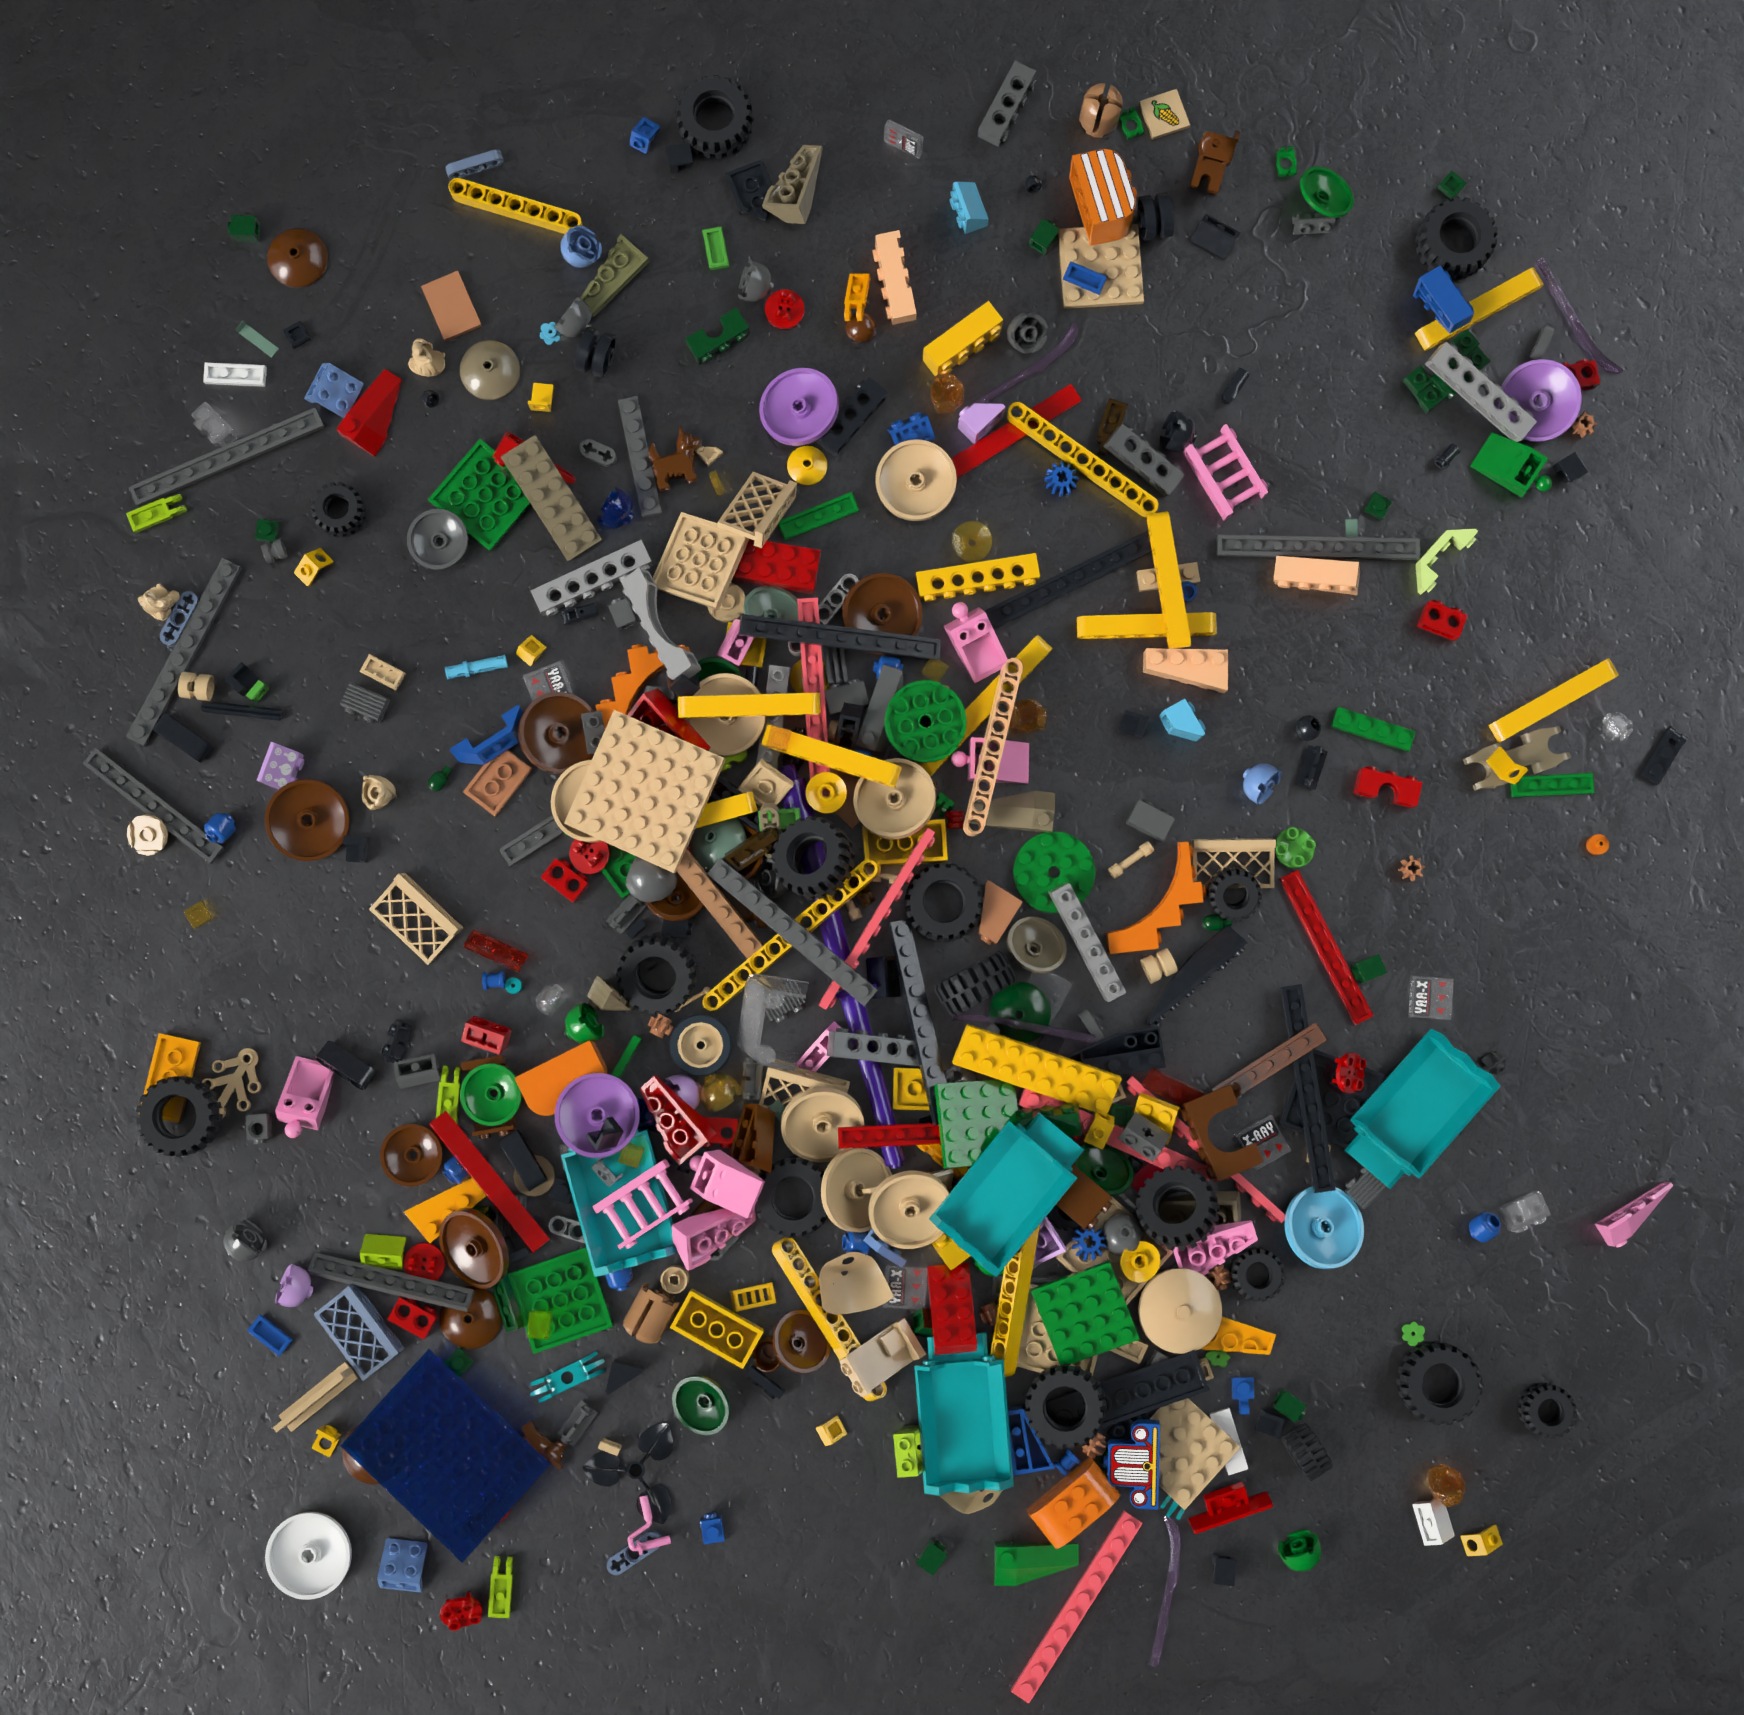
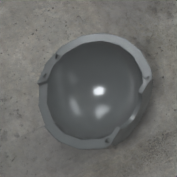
M636 856L626 878V887L631 895L640 901L649 903L659 901L669 896L676 888L678 873H672Z

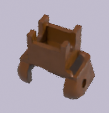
M1235 130L1233 137L1208 131L1205 132L1198 144L1199 157L1197 158L1190 188L1196 189L1201 177H1207L1209 180L1207 192L1217 194L1225 167H1229L1232 162L1240 135L1239 130Z

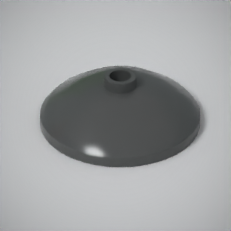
M431 509L421 513L411 523L407 533V546L411 556L420 565L432 570H443L452 567L464 556L468 546V533L464 523L454 513L444 509ZM439 539L444 540L442 545L437 544Z

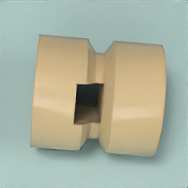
M183 671L178 683L179 697L193 699L196 696L197 700L210 701L213 697L215 686L213 675L199 674L197 676L196 673Z
M1167 948L1156 952L1155 957L1150 955L1140 960L1144 973L1151 984L1161 980L1162 975L1170 976L1178 972L1176 963Z
M671 1265L661 1275V1286L670 1294L680 1293L688 1285L690 1276L687 1269L682 1265Z

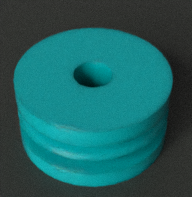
M511 977L505 982V989L511 994H517L522 990V982L518 978Z

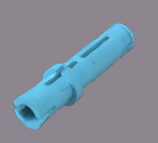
M504 654L473 662L463 661L462 664L446 666L445 672L447 679L462 676L470 677V675L507 668L508 664Z

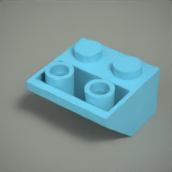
M954 182L953 189L950 191L952 197L950 198V204L952 209L957 211L958 217L956 219L959 228H963L965 234L987 227L989 219L976 184L974 182Z
M1186 699L1163 710L1159 715L1168 734L1192 741H1198L1205 735V725L1200 719L1197 720L1194 715L1196 712L1194 706L1190 701L1187 702Z

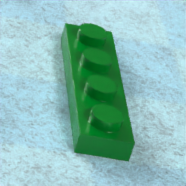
M1341 707L1336 708L1331 724L1332 728L1407 752L1411 749L1416 732Z

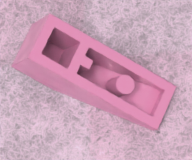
M834 1021L794 1066L816 1072L830 1057L826 1056L829 1031H836V1028L841 1027Z

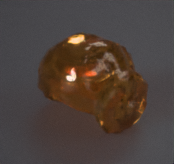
M949 373L937 374L930 387V399L934 404V410L938 413L951 414L964 402V386L957 380L955 375Z
M1035 699L1018 700L1013 707L1009 728L1016 729L1020 733H1035L1039 729H1045L1047 722L1046 707H1042L1041 703Z
M1446 1464L1437 1465L1428 1470L1427 1476L1429 1479L1427 1486L1432 1492L1434 1499L1440 1501L1446 1507L1457 1505L1463 1500L1466 1486L1459 1471L1449 1468Z

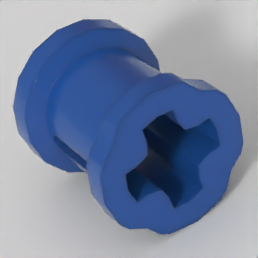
M504 970L499 973H482L484 990L494 987L505 989L506 979Z
M1068 1448L1058 1461L1053 1462L1065 1477L1068 1476V1472L1076 1464L1081 1463Z

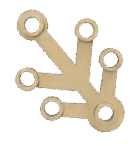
M243 1049L239 1052L238 1057L225 1061L216 1060L213 1062L212 1070L217 1073L223 1072L226 1068L238 1066L233 1074L202 1080V1083H206L208 1080L211 1082L210 1090L227 1084L217 1101L221 1102L222 1108H219V1114H223V1118L226 1115L224 1107L235 1089L238 1097L237 1109L239 1111H247L251 1107L242 1080L245 1071L249 1078L248 1091L250 1093H258L261 1090V1084L258 1082L255 1071L259 1057L253 1049ZM246 1055H249L251 1058L248 1063L244 1061ZM217 1063L222 1064L221 1070L216 1069ZM253 1083H256L258 1086L256 1091L251 1089ZM242 1101H245L247 1103V1107L245 1109L241 1108L240 1104Z

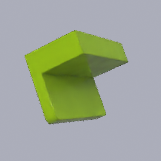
M365 1234L360 1250L361 1263L379 1268L403 1270V1252L406 1245V1237Z

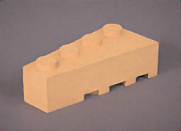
M899 230L876 235L875 249L872 250L874 262L878 261L879 269H877L878 279L883 281L884 285L881 288L883 300L887 299L888 307H885L887 318L892 320L893 325L916 320L917 314L911 286H908V270L906 267L904 268L903 248L899 247L901 238Z
M1276 556L1274 583L1278 587L1290 588L1292 586L1303 590L1314 589L1351 595L1358 594L1359 562Z
M1146 648L1143 652V673L1173 679L1181 683L1199 686L1203 689H1210L1224 694L1228 690V650Z

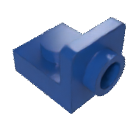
M643 117L631 132L630 146L646 154L649 151L650 143L660 132L661 126Z
M716 1512L704 1514V1517L700 1518L703 1543L724 1542L722 1514L716 1515Z

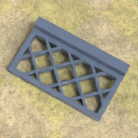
M349 1285L314 1313V1316L363 1381L405 1349L359 1286ZM343 1296L349 1301V1309L339 1308V1301ZM325 1310L334 1311L333 1322L326 1321L321 1313ZM338 1312L348 1313L347 1324L337 1322ZM352 1314H357L362 1318L361 1326L351 1325ZM337 1326L346 1328L345 1338L337 1336ZM351 1329L361 1330L360 1340L349 1339ZM365 1331L373 1333L374 1343L364 1341ZM349 1343L359 1344L358 1355L349 1352ZM363 1345L373 1347L372 1357L362 1356ZM377 1347L384 1348L389 1356L385 1359L376 1358ZM361 1360L371 1361V1369L367 1373L361 1368Z

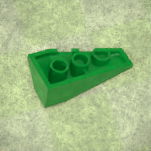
M995 1542L994 1586H1017L1078 1566L1079 1544L1067 1543L1056 1549L1051 1543Z

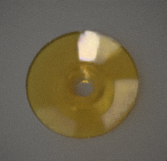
M968 521L959 525L954 531L952 546L960 558L966 561H978L990 552L992 535L989 529L982 523ZM974 540L976 544L974 546H970L968 544V541Z

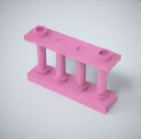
M1227 424L1221 428L1220 432L1222 435L1199 449L1197 447L1194 448L1190 444L1182 452L1223 521L1232 516L1234 506L1257 493L1261 499L1268 493L1266 482L1259 478L1237 442L1235 431L1229 428ZM1227 442L1232 453L1209 466L1203 463L1201 458L1204 454ZM1236 459L1239 461L1243 468L1242 470L1220 483L1214 481L1212 477L1213 472ZM1248 476L1253 487L1230 500L1225 499L1222 494L1223 490Z
M666 1159L592 1206L596 1213L603 1211L604 1214L607 1213L624 1240L618 1245L619 1249L624 1246L626 1249L638 1243L636 1238L676 1212L681 1215L690 1209L688 1204L693 1200L689 1198L683 1202L666 1175L667 1171L665 1169L670 1166ZM654 1176L656 1179L659 1178L676 1205V1208L668 1213L664 1211L648 1186L650 1184L648 1180ZM635 1188H638L639 1191L642 1190L659 1219L651 1224L647 1223L631 1198V1191ZM619 1199L621 1202L624 1201L642 1229L633 1236L630 1235L614 1210L615 1206L613 1203Z

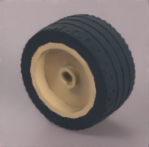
M696 1014L683 1019L675 1027L670 1039V1053L675 1064L682 1071L693 1076H709L720 1071L729 1061L733 1048L732 1037L725 1024L719 1019L706 1014ZM699 1041L704 1042L705 1047L703 1049H698L697 1043Z

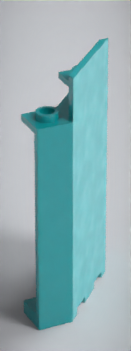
M1430 1029L1350 1119L1356 1126L1354 1130L1358 1135L1344 1151L1389 1189L1395 1185L1404 1173L1408 1176L1412 1174L1420 1179L1500 1088V1084L1491 1073L1477 1067L1468 1054L1454 1048L1445 1035Z
M1040 1112L1026 1129L1019 1123L1015 1126L1012 1122L1008 1121L931 1215L929 1220L948 1235L961 1249L971 1255L984 1269L997 1277L1075 1182L1077 1177L1072 1173L1073 1168L1071 1166L1084 1149Z
M637 1129L635 1136L623 1150L605 1157L601 1161L616 1178L622 1173V1178L610 1187L598 1177L591 1167L599 1158L579 1155L570 1148H568V1153L561 1155L594 1277L610 1274L623 1268L637 1266L654 1259L678 1253L673 1243V1221L671 1216L636 1238L638 1243L628 1249L625 1246L619 1249L618 1245L624 1240L607 1213L604 1214L603 1211L596 1213L592 1207L656 1165L647 1130L639 1132ZM654 1176L648 1180L650 1183L648 1186L664 1211L668 1213L670 1210L663 1185L659 1178L656 1179ZM638 1188L632 1190L631 1198L647 1223L651 1224L659 1219L642 1190L639 1191ZM619 1199L613 1203L615 1206L614 1210L631 1236L642 1230L624 1201L621 1202Z
M976 1333L977 1351L941 1355H935L933 1337H927L929 1359L923 1360V1364L914 1366L924 1494L940 1496L953 1491L973 1493L982 1489L1002 1491L1014 1487L1004 1359H997L995 1355H988L986 1333Z

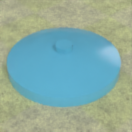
M1312 1186L1302 1190L1291 1200L1285 1215V1233L1290 1247L1303 1262L1319 1269H1333L1349 1263L1359 1252L1364 1238V1222L1358 1206L1344 1191L1336 1188L1334 1191L1314 1193Z

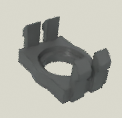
M599 1158L591 1167L598 1177L610 1187L622 1178V1173L616 1178L601 1162L604 1158Z

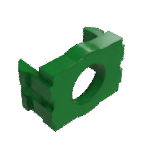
M1129 108L1128 113L1127 110H1123L1119 120L1127 140L1134 139L1136 136H1142L1145 131L1135 108ZM1129 120L1137 123L1135 130L1127 129L1126 123Z
M1288 146L1287 151H1285L1286 147H1280V150L1276 152L1278 176L1286 177L1297 174V160L1293 146ZM1287 158L1291 160L1292 166L1289 169L1283 168L1281 166L1282 159Z
M940 792L936 796L934 812L942 806L941 811L938 813L942 817L946 811L950 812L954 808L955 803Z

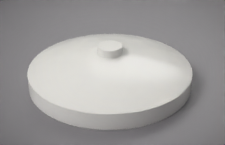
M302 1512L283 1521L272 1533L265 1554L267 1571L273 1583L285 1594L297 1599L306 1600L320 1598L333 1591L347 1575L352 1559L351 1543L344 1528L332 1517L319 1512Z

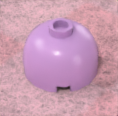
M684 1074L667 1077L665 1084L695 1110L700 1102V1094H702L699 1082L695 1083L692 1077Z
M289 1265L281 1279L280 1284L282 1285L280 1291L277 1290L275 1303L286 1307H297L304 1302L305 1298L309 1299L314 1288L310 1286L311 1277L309 1273L299 1266Z

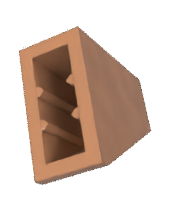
M989 880L984 887L983 910L980 917L978 934L981 935L980 939L989 945L994 943L996 945L1021 906L1022 901Z

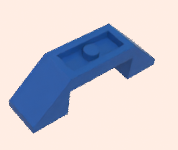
M517 705L501 715L507 727L475 748L466 738L450 748V751L459 763L485 765L519 743L518 727L523 710Z

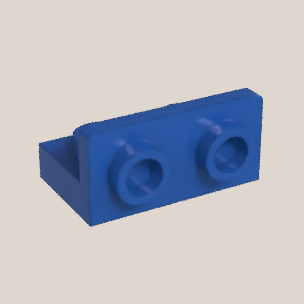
M921 412L910 415V419L905 421L897 420L891 423V427L887 428L894 445L907 440L930 441L935 439L928 416L924 413L921 414Z

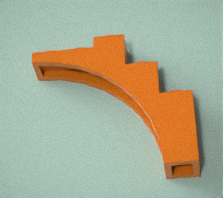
M637 644L631 646L632 649L627 650L631 674L619 672L616 673L615 677H611L615 701L612 702V699L601 700L600 704H596V711L602 712L604 729H606L614 710L628 715L639 691L653 676L666 668L665 664L658 658L659 653L657 649L653 650V653L650 654L647 646ZM677 645L678 647L691 652L689 647H685V645Z
M1188 841L1177 842L1178 859L1175 874L1168 891L1160 903L1138 922L1120 930L1105 932L1107 953L1115 954L1159 949L1158 944L1162 940L1161 933L1157 931V928L1180 926L1181 920H1184L1183 909L1179 908V905L1203 902V897H1206L1205 885L1201 884V881L1193 882V878L1196 877L1194 865L1191 866L1190 859L1193 857V847L1189 845Z

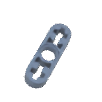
M491 150L452 162L445 169L449 179L462 178L500 166L504 160L500 150Z
M186 591L180 595V599L177 601L160 632V640L165 645L173 647L178 641L200 600L195 593ZM192 597V600L194 601V603H193V604H190V603L188 604V603L185 601L186 598H189V599H190V598ZM180 608H186L187 610H189V613L185 612ZM184 614L185 621L182 624H176V615ZM171 625L175 626L176 628H179V631H177L176 629L174 630L171 627ZM172 634L175 638L168 641L166 635Z
M650 1530L636 1540L645 1542L648 1541V1536L660 1538L661 1535L655 1530ZM628 1544L609 1558L607 1570L612 1575H620L659 1547L649 1549L647 1552L642 1551V1555L638 1558H631L628 1554L630 1549ZM625 1556L626 1560L621 1563L620 1569L617 1567L612 1568L614 1559L618 1562Z

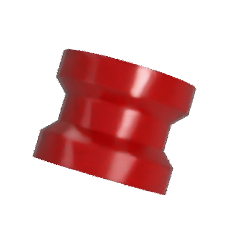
M965 811L945 813V817L948 819L946 829H963Z

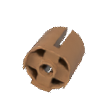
M1106 83L1093 85L1087 90L1080 111L1079 122H1081L1086 133L1093 137L1102 138L1113 130L1115 131L1123 106L1121 93L1112 85H1110L1107 98L1102 97ZM1098 113L1102 114L1101 121H1096Z
M643 1283L623 1320V1327L629 1335H636L637 1340L652 1344L657 1343L661 1339L680 1302H674L675 1296L661 1288L659 1290L648 1288L650 1283Z

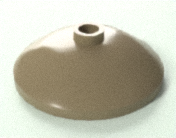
M493 340L482 341L470 347L464 354L460 364V377L465 388L475 397L484 400H497L508 395L516 387L520 378V363L514 351L506 344ZM490 363L491 367L486 369L485 365Z
M1039 917L1022 918L1011 927L1007 936V946L1011 956L1021 967L1034 973L1052 972L1062 964L1066 957L1067 946L1064 936L1054 924Z

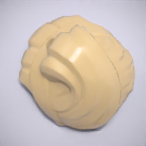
M417 338L413 342V358L408 362L409 368L421 376L430 377L440 374L445 368V353L433 350L432 344L422 338Z
M157 584L156 587L147 590L138 597V601L145 612L157 620L164 621L170 616L172 612L171 607L180 599V594L176 590L168 592L161 584Z
M377 775L363 777L365 781L362 788V801L370 810L381 809L390 800L395 798L396 789L389 780Z

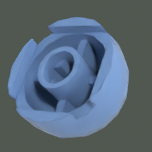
M578 225L570 228L564 234L560 245L563 258L572 266L577 268L588 267L600 257L602 253L600 241L597 243L594 238L596 236L594 232L587 227Z
M1267 763L1257 764L1252 768L1249 767L1243 774V778H1245L1243 781L1244 793L1256 804L1264 803L1274 792L1272 790L1274 783L1279 784L1282 772Z

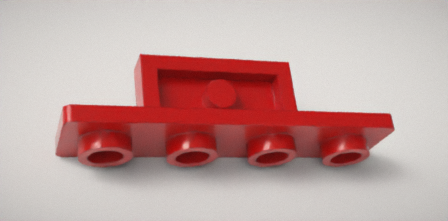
M1243 1482L1203 1495L1207 1512L1190 1517L1188 1520L1194 1534L1265 1511L1272 1508L1273 1503L1267 1492L1248 1497Z

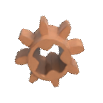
M1586 411L1581 413V417L1578 415L1576 421L1571 426L1574 430L1573 434H1580L1581 438L1586 435V432L1591 435L1594 432L1592 428L1597 425L1593 419L1594 415L1590 416Z
M1411 855L1408 856V862L1404 859L1400 861L1403 866L1398 871H1402L1404 874L1403 879L1410 877L1412 882L1416 879L1415 875L1423 877L1421 870L1426 867L1421 866V858L1413 860ZM1408 866L1415 867V871L1408 870Z
M659 1013L656 1018L651 1017L648 1026L651 1027L650 1033L660 1038H664L665 1034L670 1036L674 1028L670 1025L672 1020Z
M1224 1265L1214 1266L1205 1277L1215 1286L1216 1290L1227 1289L1226 1284L1231 1282L1229 1270L1224 1268Z
M994 1300L981 1306L983 1312L979 1313L983 1324L988 1322L989 1326L995 1325L998 1305Z
M1097 1432L1093 1439L1088 1440L1087 1444L1082 1446V1452L1094 1459L1096 1454L1102 1455L1107 1447L1106 1437Z

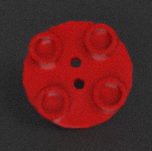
M780 289L768 297L765 304V315L768 322L777 328H795L804 316V303L796 292L789 289Z
M575 839L570 846L569 856L575 869L582 873L594 874L606 867L611 856V850L604 841L590 843Z
M1347 1052L1341 1059L1335 1058V1062L1338 1065L1336 1079H1333L1332 1083H1337L1340 1090L1348 1094L1361 1091L1364 1086L1363 1077L1366 1060L1355 1052Z
M419 1243L411 1247L403 1261L406 1274L434 1281L440 1278L445 1269V1259L441 1249L430 1243Z
M471 1592L466 1593V1597L452 1600L450 1598L446 1599V1603L440 1610V1619L452 1631L471 1624H478L481 1622V1615L483 1613L481 1603L472 1597Z

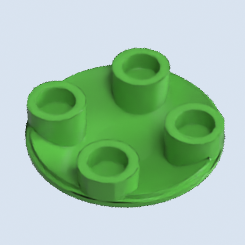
M1291 827L1282 831L1277 836L1275 854L1283 865L1290 868H1300L1312 860L1316 843L1306 831Z

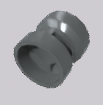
M281 538L274 540L271 544L265 543L261 545V550L267 564L275 562V559L288 558Z

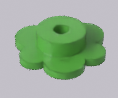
M1414 1321L1410 1325H1403L1402 1332L1404 1334L1402 1339L1407 1341L1410 1346H1416L1418 1342L1424 1340L1425 1328L1418 1325Z
M1210 1350L1205 1355L1213 1367L1218 1365L1220 1368H1224L1230 1359L1226 1351Z

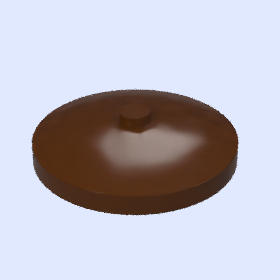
M875 573L858 580L845 596L842 605L843 627L916 636L922 623L920 598L910 583L897 575ZM868 652V653L878 654V655H887V654H882V653Z
M552 692L535 699L523 712L518 727L519 742L525 756L539 769L553 774H562L576 763L591 760L594 754H588L581 714L594 712L593 709L581 698L565 692Z
M298 779L285 784L272 796L265 812V828L272 844L284 855L300 861L319 860L332 854L343 843V838L347 835L349 828V811L343 797L329 784L315 779Z
M471 1208L455 1210L445 1217L440 1226L439 1242L444 1259L454 1274L466 1284L480 1289L490 1288L500 1282L508 1270L509 1253L506 1242L497 1226L486 1215Z

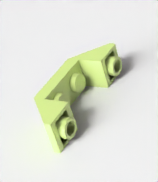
M1476 529L1446 530L1416 563L1417 590L1420 595L1425 591L1429 593L1437 584L1435 580L1438 575L1429 568L1438 559L1435 555L1439 551L1444 552L1451 543L1459 550L1465 546L1469 548L1476 540L1474 537L1478 532Z

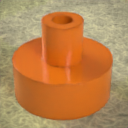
M1596 834L1589 837L1586 847L1591 854L1600 855L1608 850L1609 841L1604 835Z

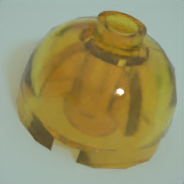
M712 1073L704 1078L705 1082L700 1088L699 1095L705 1109L710 1112V1109L716 1112L734 1101L732 1097L736 1093L739 1096L742 1088L731 1075L725 1073L715 1075Z

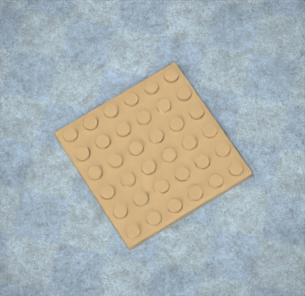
M614 710L564 824L672 873H676L726 759Z

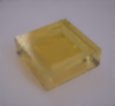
M716 470L710 472L709 477L716 495L724 494V488Z
M929 659L921 674L932 681L940 682L949 666L940 660Z
M771 726L766 747L787 751L792 731Z
M203 901L183 911L193 929L213 919Z
M629 1143L621 1151L618 1162L638 1169L644 1147Z

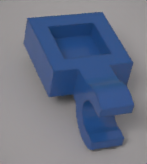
M1231 1377L1232 1399H1238L1239 1414H1249L1248 1399H1254L1253 1377Z

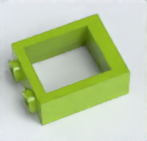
M919 1425L903 1426L893 1434L897 1478L919 1476L923 1472L921 1449L917 1447L921 1445Z

